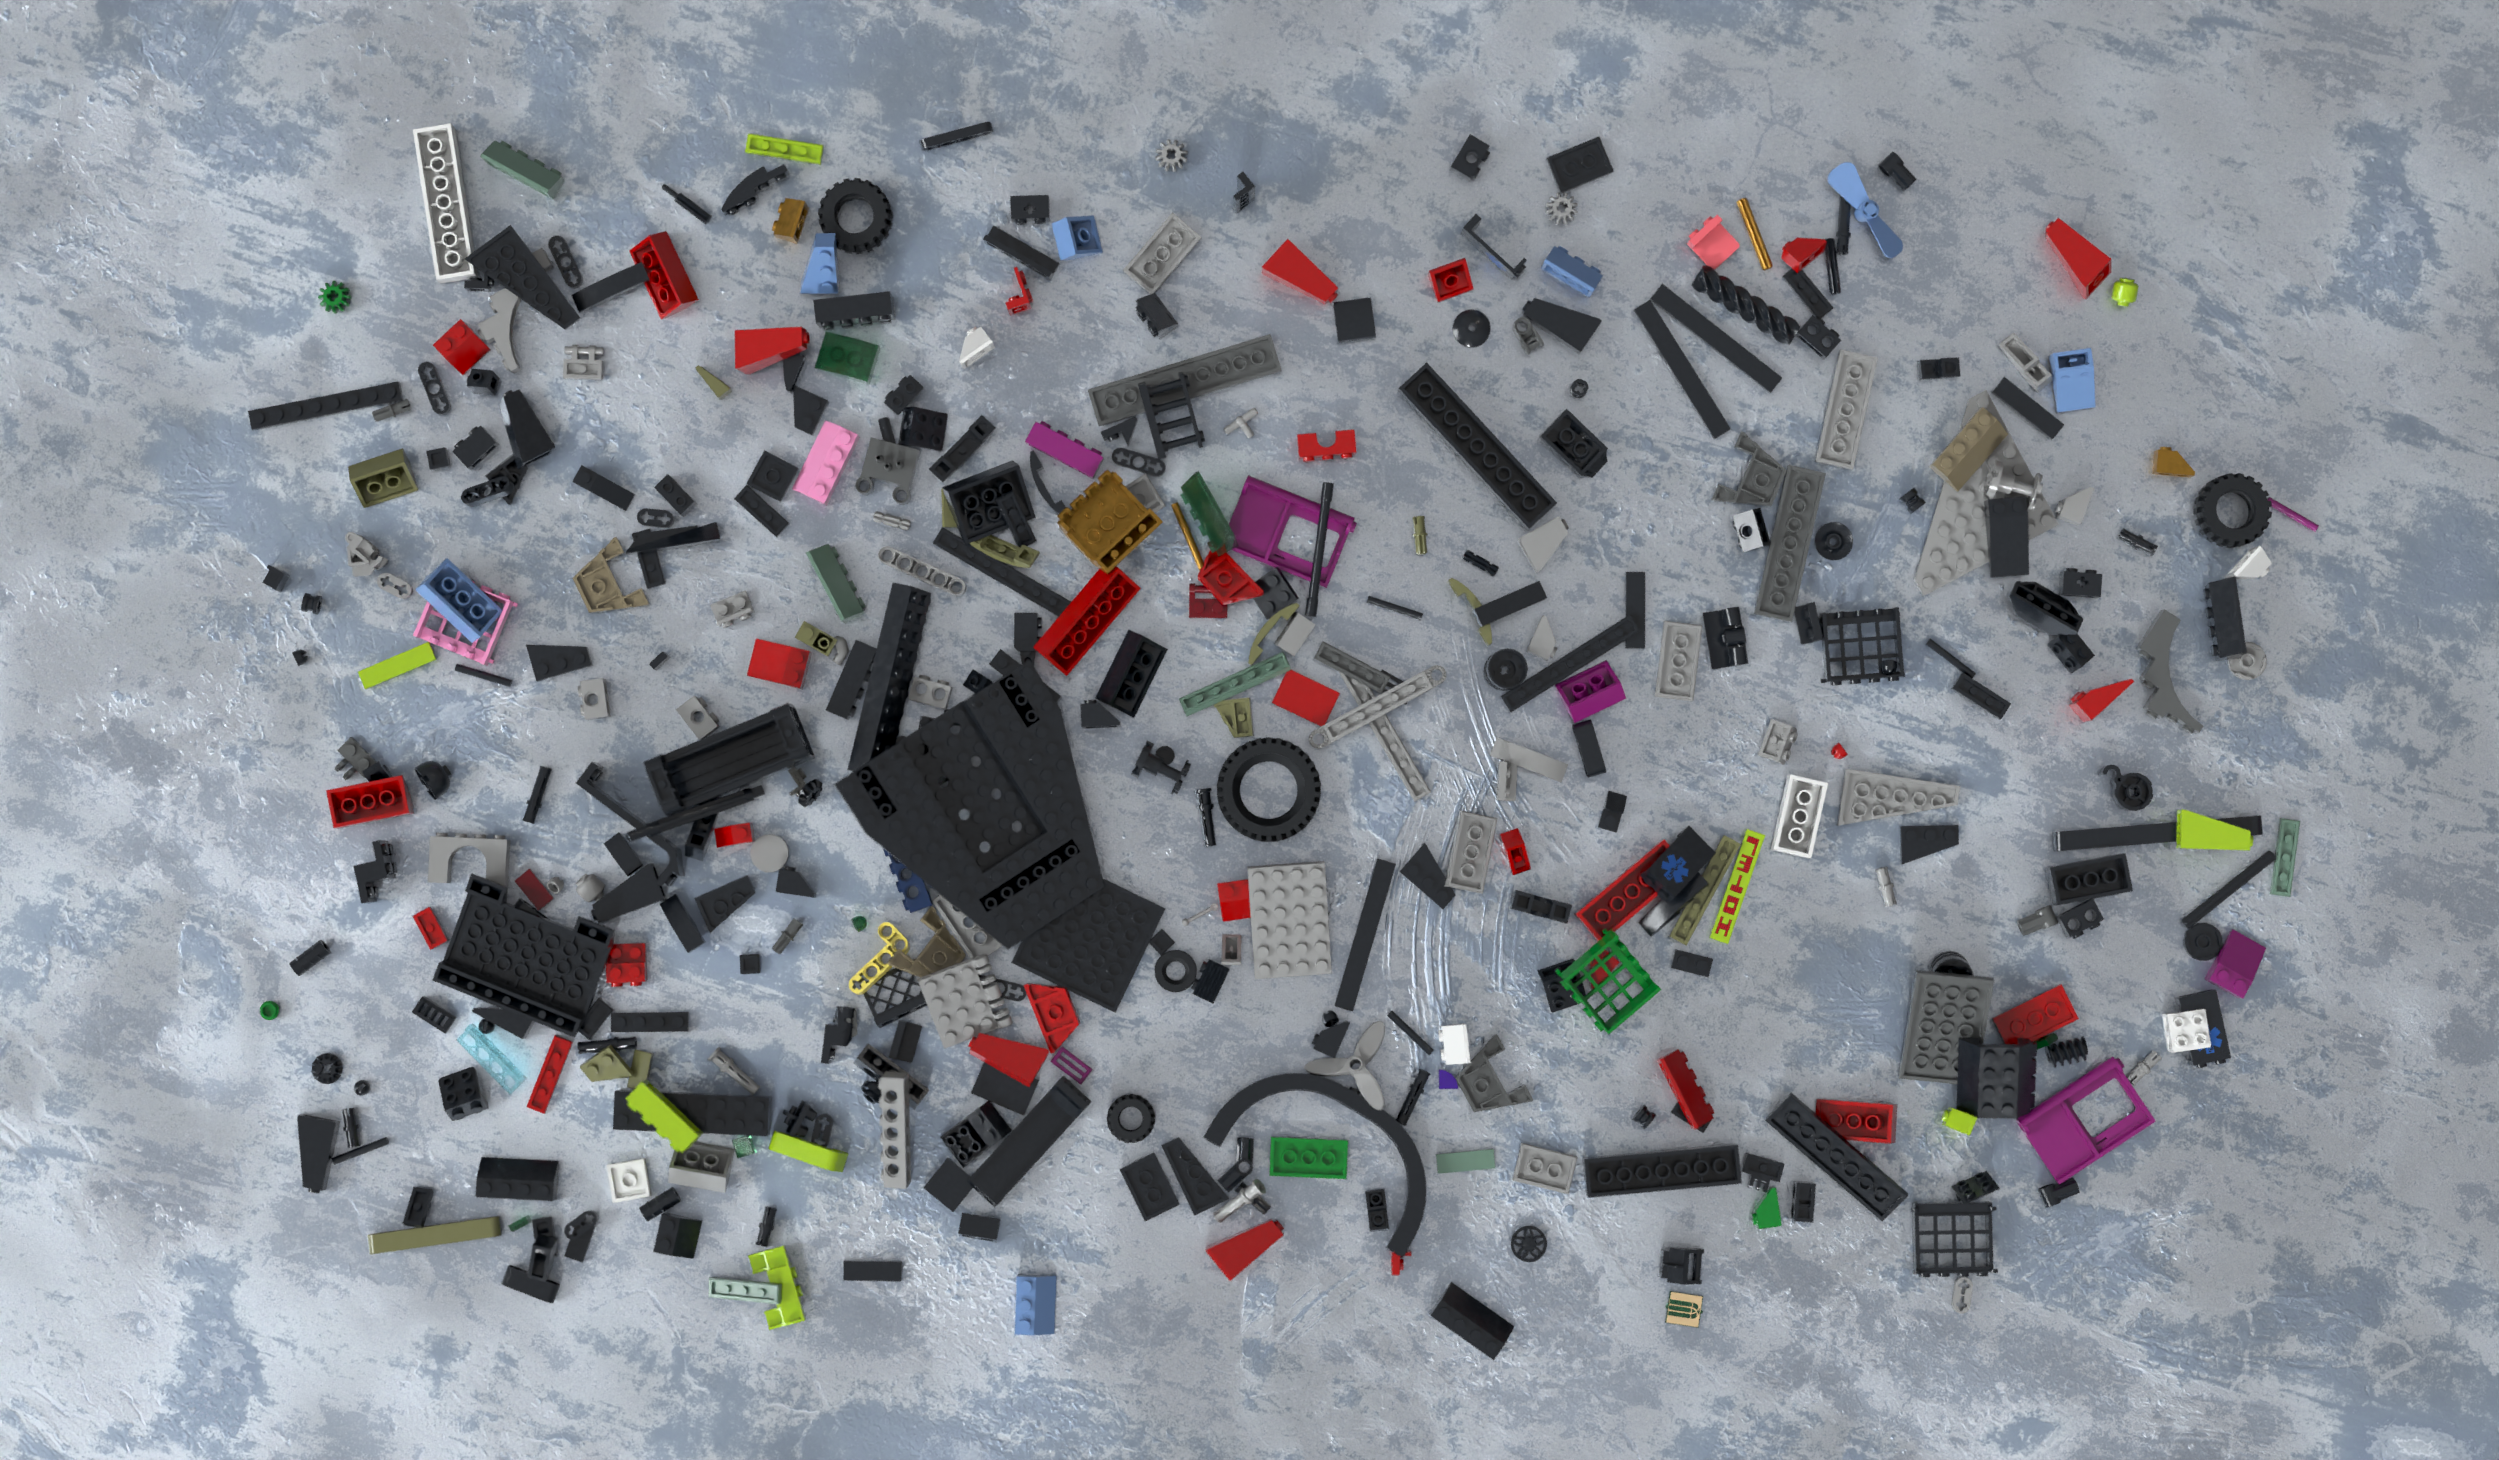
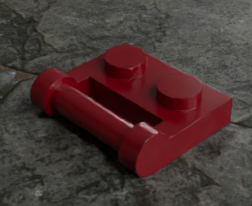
M1189 583V618L1227 619V604L1222 605L1217 599H1195V593L1211 592L1204 585Z

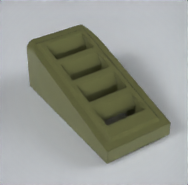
M699 365L695 367L719 399L722 400L732 392L728 385Z

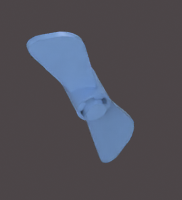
M1845 162L1834 168L1827 177L1829 185L1855 208L1854 216L1856 220L1868 223L1883 254L1888 258L1896 257L1902 252L1903 243L1878 216L1879 206L1875 201L1869 199L1856 167L1850 162Z

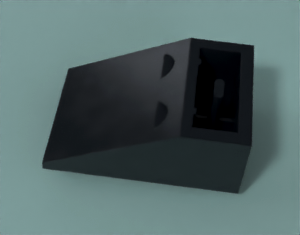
M1156 293L1136 300V314L1142 322H1147L1148 330L1154 338L1157 336L1159 339H1162L1178 327V323Z
M988 1100L940 1138L964 1168L1012 1130Z

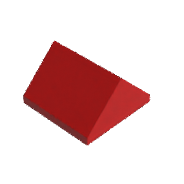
M1465 258L1429 270L1428 278L1438 302L1473 290Z

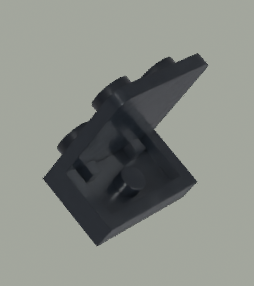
M474 1067L439 1079L444 1111L452 1121L461 1120L468 1115L477 1114L489 1108L486 1099L481 1094L477 1072Z

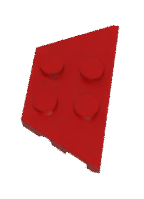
M1213 541L1209 554L1206 556L1204 565L1198 574V580L1222 605L1262 596L1264 594L1263 590L1216 541Z
M1027 983L1023 986L1049 1051L1052 1054L1081 1022L1067 987Z

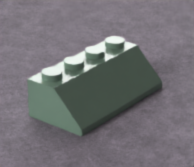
M494 140L481 154L480 157L490 166L553 200L565 181L561 177V172L554 168L548 170L544 167L545 164L537 159H534V161L528 159V154L519 149L515 152L511 149L512 146L504 141L499 143Z
M829 544L806 552L840 620L843 623H847L864 614L863 608L866 605L861 597L857 598L855 594L857 588L852 580L848 581L846 577L848 571L845 565L838 562L837 557H839L835 546L831 548Z

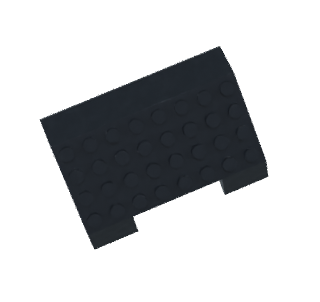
M472 873L465 892L468 894L443 961L438 963L432 981L575 1038L588 1015L613 947L615 930L578 916L574 929H571L507 903L508 887Z

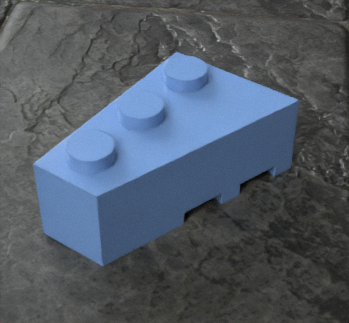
M816 233L805 272L802 276L800 294L838 293L840 278L835 233Z

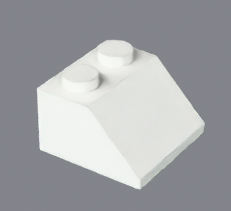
M1466 1024L1441 1026V1030H1438L1439 1042L1443 1041L1444 1049H1440L1441 1060L1445 1061L1446 1065L1471 1063Z

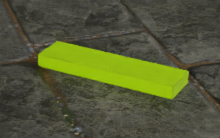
M748 133L745 153L821 165L824 146Z
M426 642L360 670L358 674L364 688L367 690L433 662L437 658L430 642Z

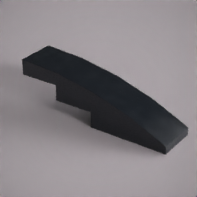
M640 262L608 276L571 296L578 312L581 313L615 299L614 297L628 292L633 287L646 283L650 279L643 263Z
M1698 872L1675 898L1668 903L1661 899L1638 923L1652 937L1679 915L1680 911L1709 885L1708 882Z

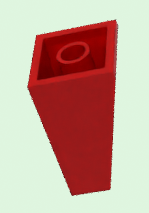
M2058 218L2055 222L2051 221L2046 227V239L2078 291L2086 300L2111 273V258Z
M1289 239L1262 266L1263 275L1323 304H1326L1328 301L1332 303L1339 295L1336 293L1338 287Z
M803 327L735 330V369L746 375L752 374L807 349V343L810 342L809 332Z
M1269 1219L1210 1244L1206 1247L1205 1251L1229 1281H1231L1284 1235L1282 1232L1284 1228L1278 1220L1274 1222L1272 1219Z

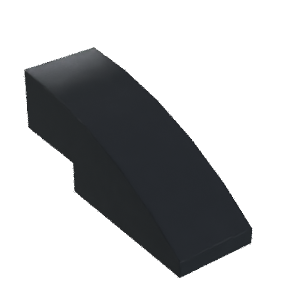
M801 352L784 359L783 362L785 387L787 392L791 394L806 361L805 356L800 355Z
M677 894L660 904L687 953L706 943Z

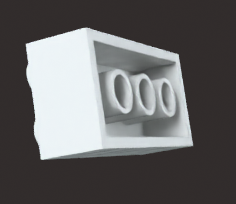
M1791 774L1787 775L1771 850L1803 858L1812 857L1828 783Z

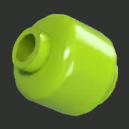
M2120 278L2114 282L2112 299L2118 301L2117 305L2129 306V303L2136 301L2138 284L2134 283V279Z

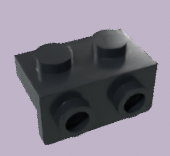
M911 375L905 376L898 383L899 387L895 391H890L885 397V405L897 415L924 389Z
M2078 634L2058 635L2048 643V646L2070 673L2083 667L2095 656Z

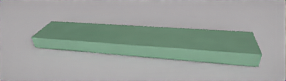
M1281 652L1179 698V701L1186 716H1190L1292 669L1284 652Z

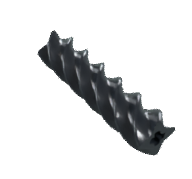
M1703 265L1692 282V286L1696 291L1707 293L1709 298L1716 303H1723L1725 308L1731 313H1740L1744 321L1756 324L1763 333L1772 334L1779 343L1790 345L1800 329L1795 319L1783 316L1776 307L1767 306L1760 297L1751 296L1744 287L1735 286L1728 277L1718 276L1712 267Z

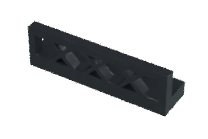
M1244 172L1237 176L1238 193L1233 196V210L1236 214L1255 200V186Z
M994 225L989 234L983 238L985 244L1050 281L1060 265L1059 262Z

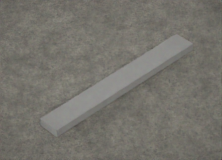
M1339 672L1358 706L1375 698L1371 688ZM1386 714L1369 722L1370 727L1413 801L1415 802L1431 793Z

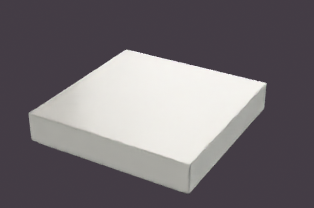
M646 1158L606 1165L613 1203L652 1196Z

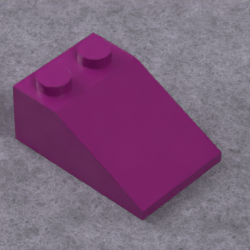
M2232 929L2204 979L2236 998L2243 999L2254 980L2266 948Z

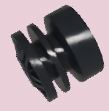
M1507 648L1499 650L1488 657L1484 664L1483 673L1485 680L1491 687L1496 690L1506 691L1523 683L1527 676L1528 666L1526 659L1521 653ZM1506 666V667L1508 668V669L1506 670V672H1507L1508 674L1505 673V674L1502 675V674H1501L1502 669H1501L1500 667L1503 668V667Z
M1941 952L1930 963L1929 971L1948 973V970L1951 969L1953 974L1973 976L1969 963L1958 952Z

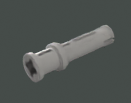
M720 1047L707 1059L709 1062H714L721 1072L728 1073L750 1092L752 1096L761 1087L733 1063V1058H728L721 1051Z
M1255 1179L1250 1186L1242 1188L1239 1195L1213 1213L1215 1215L1214 1218L1221 1223L1245 1204H1251L1256 1197L1264 1195L1266 1189L1262 1182Z

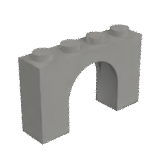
M436 833V836H430L428 882L451 883V867L454 855L463 847L473 846L478 848L485 856L486 879L503 886H508L511 840H506L505 836L494 835L493 839H486V835L474 834V838H467V834L455 833V837H447L448 833Z

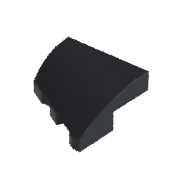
M512 454L485 476L489 481L506 476L514 482L513 492L502 497L510 505L528 467L525 466L518 469Z

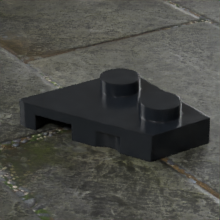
M794 385V427L813 436L829 401Z

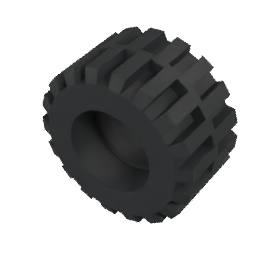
M1128 1094L1117 1098L1107 1112L1108 1129H1110L1113 1136L1119 1141H1124V1143H1137L1144 1140L1151 1133L1155 1124V1112L1152 1105L1146 1098L1140 1095ZM1134 1107L1141 1112L1143 1120L1137 1129L1128 1130L1121 1125L1120 1114L1125 1108Z

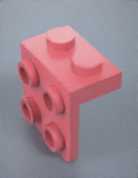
M1718 215L1714 218L1710 216L1703 222L1704 227L1700 231L1698 229L1693 231L1688 236L1690 240L1687 243L1696 255L1714 270L1739 248V243L1720 224L1722 219Z

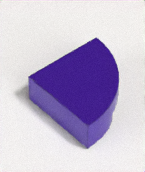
M1439 1069V1089H1458L1454 1076L1445 1070Z

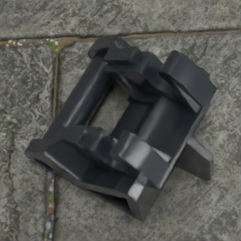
M1669 1247V1251L1661 1250L1660 1256H1663L1662 1271H1659V1277L1667 1278L1669 1283L1681 1285L1702 1284L1700 1274L1704 1249ZM1690 1253H1694L1692 1279H1688Z

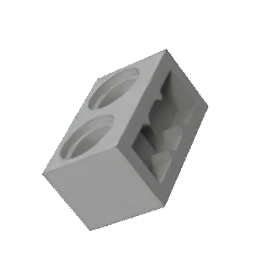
M919 675V678L914 677L908 697L909 700L947 709L953 688L948 686L949 682L939 679L937 683L930 681L931 677ZM919 684L926 685L927 690L924 694L917 693V686ZM944 689V698L937 699L935 697L936 690Z

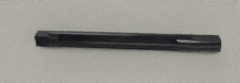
M762 785L752 789L747 788L647 823L641 828L625 833L628 842H632L646 836L657 835L753 801L754 798L764 795Z

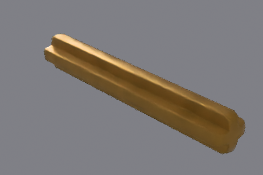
M1742 198L1737 201V205L1763 270H1768L1773 267L1748 200L1747 198Z

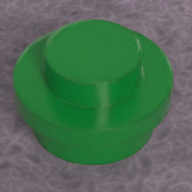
M266 1001L260 1007V1014L266 1020H273L279 1015V1006L274 1001Z

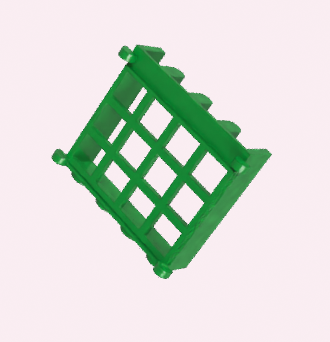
M1604 929L1602 932L1605 936L1563 972L1559 969L1555 972L1561 977L1562 981L1560 983L1567 991L1570 989L1574 993L1571 997L1578 1005L1580 1003L1583 1004L1585 1007L1582 1009L1589 1018L1593 1017L1596 1020L1594 1025L1600 1032L1604 1030L1609 1035L1661 991V988L1652 981L1650 975L1640 966L1638 960L1631 955L1625 944L1619 940V936L1612 930L1608 932ZM1609 947L1612 951L1601 960L1598 955ZM1616 955L1622 964L1611 973L1604 963ZM1596 959L1598 963L1587 972L1584 967ZM1599 967H1602L1609 976L1597 984L1590 975ZM1626 967L1633 977L1622 986L1615 976ZM1582 971L1584 975L1575 983H1572L1570 979ZM1585 979H1588L1595 988L1583 996L1576 987ZM1612 979L1619 989L1608 998L1601 988ZM1637 981L1643 990L1632 998L1625 989ZM1598 991L1605 1001L1594 1010L1587 1000ZM1623 993L1629 1002L1618 1010L1611 1001ZM1609 1004L1615 1014L1604 1022L1598 1015V1012Z

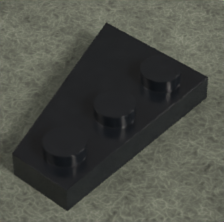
M1958 825L1900 826L1901 865L1958 845Z

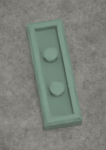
M1494 1149L1436 1154L1437 1173L1495 1168Z

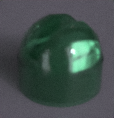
M856 916L851 919L857 932L866 928L867 920L863 916Z

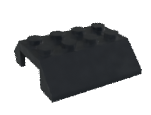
M1959 1038L1956 1109L1976 1118L2017 1119L2030 1113V1109L2035 1107V1094L2033 1092H2035L2036 1077L2032 1075L2036 1074L2037 1059L2033 1057L2037 1056V1043L2030 1041L2029 1038H2017L2018 1044H1979L1978 1038Z

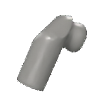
M836 636L834 638L838 640L835 644L837 654L832 661L841 666L849 652V648L843 637Z

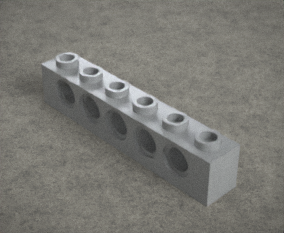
M886 1071L879 1079V1089H881L882 1094L879 1098V1107L882 1108L879 1120L880 1126H882L880 1144H883V1151L880 1156L881 1163H883L881 1180L884 1181V1188L907 1189L911 1183L909 1072ZM890 1090L895 1091L897 1096H893ZM890 1109L896 1110L898 1115L893 1114ZM891 1127L896 1128L898 1133L893 1132ZM891 1146H896L898 1151H894ZM892 1164H896L899 1169L893 1168Z

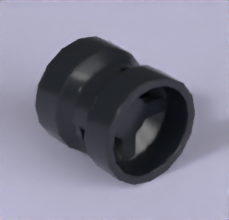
M1915 487L1899 498L1902 504H1906L1910 514L1926 503L1923 498L1918 496V491Z

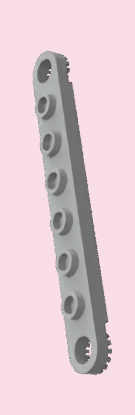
M1439 665L1432 666L1314 730L1309 736L1311 746L1321 749L1440 685L1446 679L1445 669ZM1436 669L1442 672V678L1438 681L1433 680L1431 676L1432 671ZM1318 733L1324 736V742L1320 745L1315 744L1313 741L1314 735Z

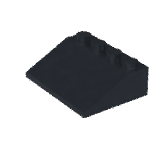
M1009 461L942 487L948 507L965 545L1008 528L995 498L1010 490L1014 492L1027 521L1036 518L1020 467L1014 461Z

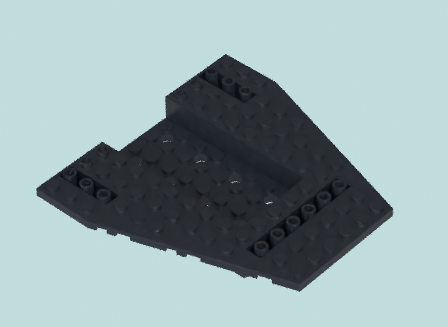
M1030 660L988 684L834 784L868 837L872 838L878 845L894 856L895 859L926 882L927 885L937 891L1006 949H1010L1105 887L1061 709ZM953 723L960 726L958 734H953L950 731V726ZM920 744H925L928 747V752L925 755H921L918 752ZM973 756H978L981 760L978 767H974L971 764ZM942 776L946 777L949 781L945 788L941 787L938 783L939 778ZM995 788L1001 791L999 799H994L991 796V792ZM962 809H966L969 812L967 820H962L959 817V812ZM1014 821H1019L1022 825L1019 832H1015L1012 829ZM984 841L990 846L989 851L986 853L980 850V844Z

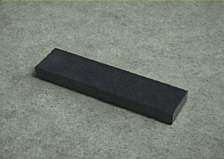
M2005 377L1992 391L1995 396L2050 440H2053L2064 426L2061 421Z
M1626 572L1625 617L1631 614L1641 631L1625 640V649H1645V572Z
M1537 581L1477 607L1472 611L1479 626L1483 627L1545 600L1547 596L1540 581Z

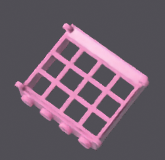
M484 585L481 586L480 589L493 602L497 601L505 604L500 618L496 619L498 622L493 634L487 632L483 634L491 638L486 651L476 648L479 639L475 640L472 646L459 641L462 634L459 630L455 639L442 634L448 620L440 613L432 610L433 606L428 601L413 636L488 666L489 663H494V660L490 658L512 606L517 607L518 604L509 600L511 596L501 592L499 595L491 593L493 589ZM430 614L443 618L438 632L425 627Z

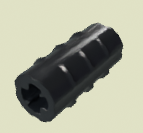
M319 940L289 963L290 967L298 976H301L328 956L331 951L324 941Z
M671 1187L652 1200L647 1201L639 1209L648 1222L681 1202V1198L674 1187Z

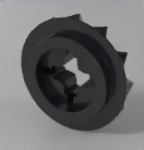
M814 779L805 784L799 793L798 803L803 807L812 805L817 797L820 796L823 783L818 779Z
M330 1053L317 1056L312 1063L311 1072L314 1079L321 1084L336 1082L343 1071L340 1059ZM333 1063L329 1069L331 1074L328 1072L321 1074L324 1069L323 1064L330 1065Z

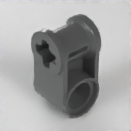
M1521 317L1514 322L1513 332L1527 355L1537 347L1544 346L1543 340L1529 319ZM1524 322L1527 326L1526 331H1519L1517 323Z

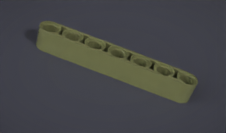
M499 1216L424 1226L423 1228L369 1234L367 1238L369 1254H378L501 1236L502 1233Z

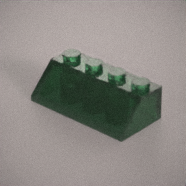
M1195 472L1181 486L1183 493L1180 496L1185 505L1189 503L1192 508L1189 512L1194 521L1198 519L1200 523L1198 528L1202 536L1207 535L1209 539L1207 544L1211 552L1216 551L1219 557L1239 545L1200 472Z

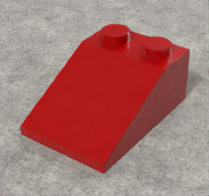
M756 639L747 676L803 690L812 652Z
M2128 679L2089 691L2077 692L2070 699L2072 702L2069 704V707L2083 722L2091 721L2124 692L2134 680Z

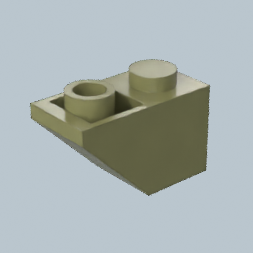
M805 621L795 636L796 639L826 656L830 655L838 641Z

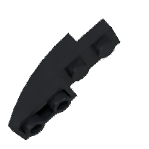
M785 164L769 172L763 166L747 176L726 199L721 208L723 213L731 216L740 211L739 208L745 205L746 207L752 206L759 199L756 191H764L773 182L779 183L787 179V175L790 173Z

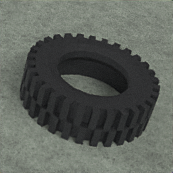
M1258 738L1239 746L1224 762L1217 781L1218 803L1225 819L1242 835L1262 842L1284 840L1300 832L1315 815L1321 796V782L1313 761L1300 747L1280 738ZM1261 762L1282 764L1290 770L1297 783V797L1294 805L1287 813L1273 819L1260 818L1252 814L1243 804L1240 795V785L1245 773L1252 766Z

